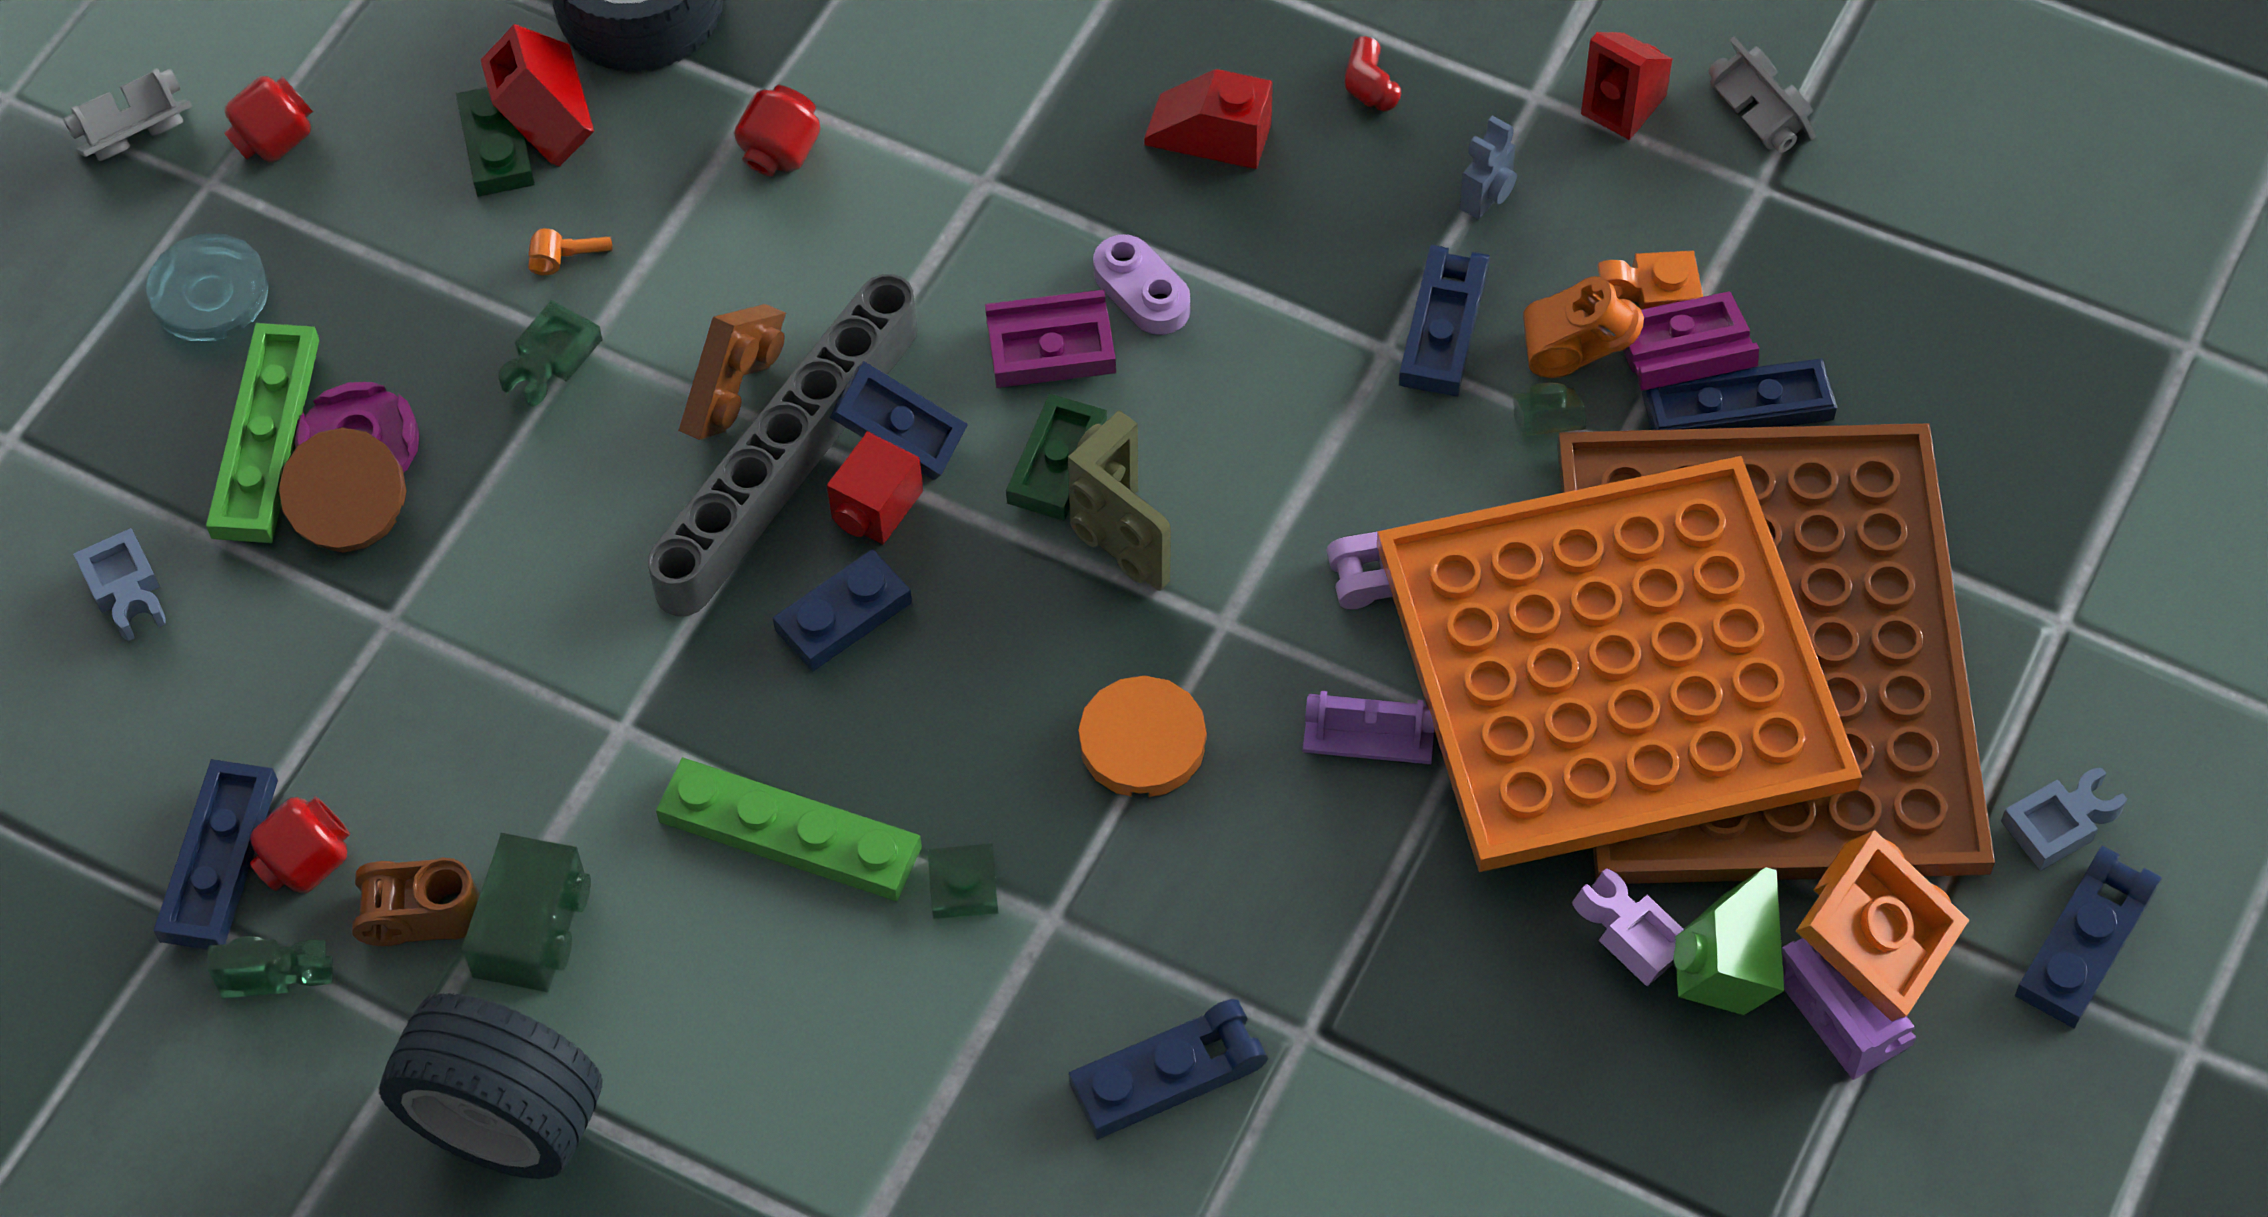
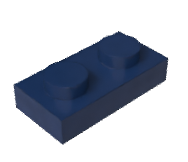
M865 361L856 367L829 417L862 438L868 431L920 457L921 473L932 480L942 475L968 426L966 422Z
M872 549L772 617L774 628L813 672L912 603L911 589Z

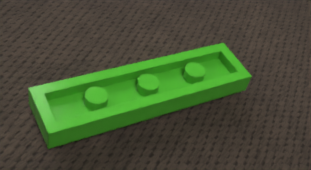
M255 324L206 524L211 539L273 542L281 508L279 486L283 468L294 452L296 426L304 410L320 341L314 326Z
M684 757L681 758L656 809L659 823L896 902L902 893L922 848L921 837L918 834Z

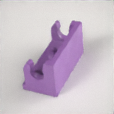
M1803 938L1796 942L1792 941L1782 947L1784 990L1852 1080L1857 1079L1913 1046L1916 1037L1911 1031L1915 1026L1907 1016L1891 1022Z

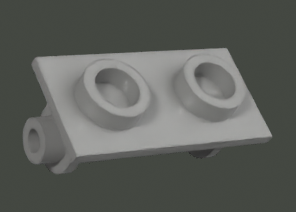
M1735 36L1729 39L1737 54L1729 61L1726 58H1720L1711 65L1708 74L1711 77L1710 85L1725 99L1737 114L1755 100L1758 103L1742 118L1768 149L1776 148L1780 153L1789 150L1797 140L1795 134L1801 129L1813 140L1816 135L1807 119V116L1813 112V109L1803 95L1793 85H1790L1785 90L1778 85L1772 78L1778 73L1776 68L1757 46L1748 52Z
M156 68L151 70L150 73L120 86L129 107L121 111L110 92L79 106L72 107L73 114L63 118L73 139L84 135L87 144L77 148L78 153L85 157L95 153L98 161H101L129 148L130 144L126 137L148 128L151 136H154L182 123L183 119L179 113L192 107L190 101L183 99L175 102L172 93L181 90L172 70L168 69L160 73Z

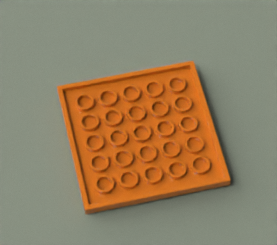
M1742 456L1377 531V548L1422 692L1431 713L1433 727L1479 872L1859 790L1862 780L1860 769Z

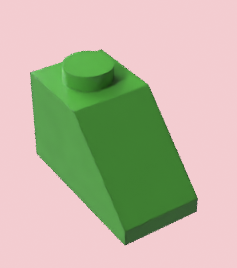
M1765 867L1735 886L1675 936L1674 964L1677 968L1678 997L1745 1015L1784 991L1776 870Z

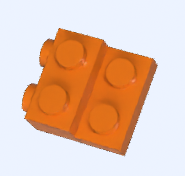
M1873 830L1844 844L1814 888L1819 897L1796 932L1893 1022L1909 1014L1969 922V919L1951 903L1949 896L1941 888L1931 884L1904 858L1903 853L1895 844L1884 839Z

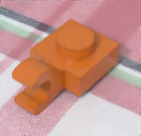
M1694 250L1638 253L1634 256L1632 267L1621 260H1605L1599 262L1597 266L1599 277H1603L1614 286L1616 297L1630 300L1631 302H1638L1641 310L1703 297Z

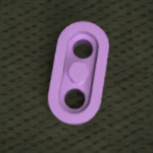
M1116 235L1107 238L1098 245L1093 256L1095 281L1140 329L1150 334L1165 335L1173 333L1185 325L1190 316L1189 288L1143 240L1131 235ZM1126 258L1130 260L1118 261L1117 259ZM1156 294H1165L1168 297L1164 299H1155L1152 296Z

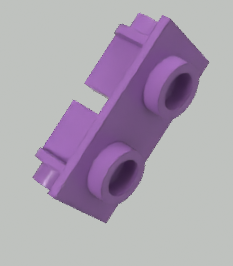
M1321 691L1320 695L1309 694L1307 696L1303 743L1304 753L1431 764L1434 727L1431 713L1427 705L1424 704V700H1417V704L1360 699L1328 696L1327 691Z

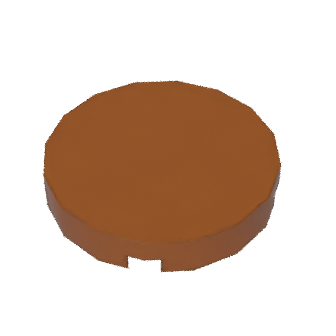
M343 427L318 432L298 445L284 465L279 486L283 513L295 531L318 547L343 553L368 548L386 536L397 522L395 519L400 513L401 505L404 506L407 493L403 468L387 445L365 431Z

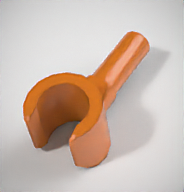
M539 229L530 240L528 268L532 273L538 275L555 274L559 271L561 256L612 251L611 236L572 240V238L563 239L558 232L552 229Z

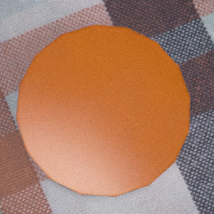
M1150 676L1119 679L1099 690L1084 708L1078 729L1082 761L1094 779L1117 794L1131 797L1132 792L1139 794L1149 792V797L1165 795L1187 783L1201 766L1207 740L1203 711L1191 694L1169 680Z

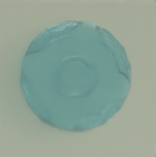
M199 234L178 241L160 254L149 270L146 293L154 315L169 333L190 341H214L227 337V330L234 329L239 324H241L243 329L256 319L266 304L269 282L259 254L244 240L227 234Z

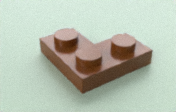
M763 304L712 318L678 431L701 440L724 433L733 425L741 408V396L738 395L743 376L769 369L770 365L778 359L782 351L785 335L781 329L786 312Z

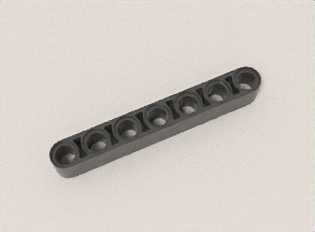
M880 274L872 277L861 287L653 546L648 555V568L655 598L659 607L666 613L675 616H689L699 612L707 605L846 427L829 417L856 367L865 361L888 375L914 342L917 336L914 292L910 283L903 277L894 274ZM827 397L822 400H815L817 398ZM783 441H792L786 444H779ZM750 484H758V486L753 488H743ZM713 529H724L717 533H707ZM678 574H688L680 579H671L672 576Z

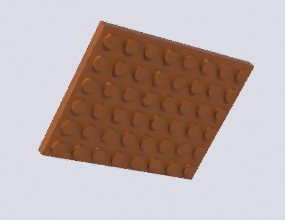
M1930 423L1559 432L1557 449L1561 493L1742 456L1862 775L1859 790L1593 847L1596 880L1607 868L1619 875L1625 884L1745 881L1765 867L1776 870L1777 880L1821 879L1845 843L1873 830L1884 839L1895 844L1903 853L1904 858L1922 876L1991 875L1995 859Z

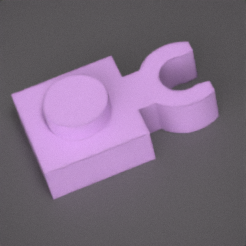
M1607 868L1600 874L1592 888L1586 884L1572 902L1576 911L1585 919L1594 923H1602L1607 928L1599 941L1646 986H1649L1674 964L1675 936L1683 928L1648 895L1638 903H1635L1628 896V889L1622 878Z

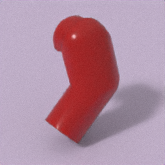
M1358 37L1353 41L1345 73L1344 83L1346 90L1369 107L1375 105L1380 111H1390L1400 100L1401 88L1398 83L1390 81L1389 74L1377 66L1381 50L1379 42L1371 37Z

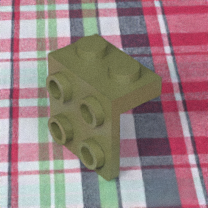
M1118 410L1103 425L1095 424L1090 427L1080 439L1077 449L1068 456L1070 524L1076 535L1084 543L1091 547L1099 545L1116 558L1120 568L1129 578L1138 583L1146 581L1156 590L1161 591L1170 582L1171 526L1161 513L1136 495L1138 492V423L1121 410Z

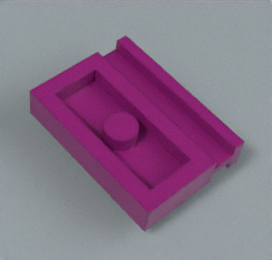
M1104 290L985 304L996 388L1116 373V358Z
M1730 291L1641 310L1644 316L1641 333L1632 345L1622 350L1632 372H1636L1639 378L1638 385L1641 391L1757 367L1759 361V347L1756 342L1753 343L1750 339V329Z

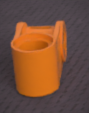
M1598 276L1585 278L1576 285L1553 296L1534 301L1523 312L1529 368L1540 377H1563L1572 374L1580 367L1597 359L1626 349L1639 337L1643 328L1644 316L1641 309L1630 300L1617 298L1614 286L1603 277Z

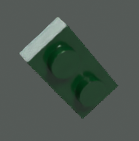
M488 87L456 93L477 197L534 186L535 183L525 137L492 104Z
M1049 393L1007 486V504L1065 521L1070 510L1068 456L1077 449L1080 439L1090 427L1095 424L1103 425L1107 421V410Z

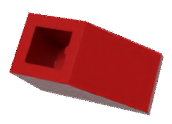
M513 24L480 59L492 104L551 164L561 166L594 132L570 44Z

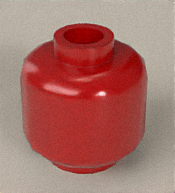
M268 76L256 78L225 106V116L232 126L224 134L247 160L257 153L267 162H276L304 140L311 132V124L307 117L313 113V110L283 76L277 81Z
M776 85L773 90L764 89L755 93L734 130L736 143L745 152L742 158L743 162L753 170L766 176H773L776 169L784 172L798 170L803 165L820 134V122L814 114L816 110L815 104L800 92L784 85Z
M291 797L252 831L250 841L258 856L250 862V865L272 890L277 892L285 884L295 892L306 894L312 891L345 861L348 850L344 840L350 833L334 812L319 798L314 797L307 802L299 797Z

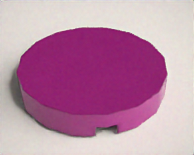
M374 382L345 383L324 391L313 400L315 406L308 411L306 416L303 412L297 422L294 443L296 448L318 432L343 427L365 431L386 444L403 468V473L408 470L418 452L419 428L408 401L400 394L396 396L394 393L386 391L385 386Z

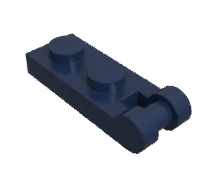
M1430 246L1399 372V386L1459 396L1479 305L1487 279L1490 255L1472 252L1471 257L1449 254L1448 247ZM1444 277L1464 280L1465 282L1444 279Z
M2103 845L2095 855L2086 874L2021 980L2015 993L2017 998L2074 1029L2162 880L2161 876L2146 868H2143L2140 873L2119 862L2120 854ZM2105 884L2127 895L2122 906L2099 895Z
M1237 999L1222 1001L1198 1018L1068 1072L1069 1084L1096 1139L1098 1140L1245 1077L1263 1067L1268 1057L1259 1039L1250 1038L1244 1025L1247 1023L1248 1018ZM1222 1039L1227 1051L1218 1057L1210 1059L1204 1046Z

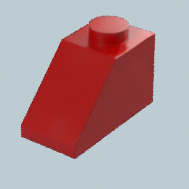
M1596 32L1590 39L1581 115L1631 140L1667 96L1673 59L1661 53L1653 45L1642 43L1623 32Z
M1214 69L1160 93L1144 137V145L1257 169L1272 125V81Z

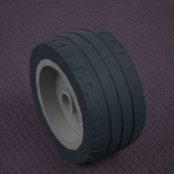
M552 0V5L564 37H566L574 50H577L581 56H585L587 60L594 61L597 65L630 72L631 70L649 71L654 68H663V66H669L676 61L683 60L684 57L692 55V52L700 49V46L707 42V38L711 37L713 30L717 27V22H719L722 13L723 0Z
M440 993L439 995L433 994L425 998L409 1019L386 1064L378 1090L384 1105L388 1107V1110L397 1119H400L411 1130L445 1151L447 1150L464 1160L503 1174L506 1173L511 1176L529 1179H549L550 1177L558 1176L575 1153L576 1147L596 1108L603 1079H601L602 1075L599 1073V1069L596 1068L594 1062L580 1048H577L571 1041H568L564 1036L556 1033L541 1022L492 1001H486L469 995Z

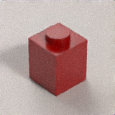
M867 431L827 484L832 519L845 532L856 537L865 535L884 545L923 492L920 457Z

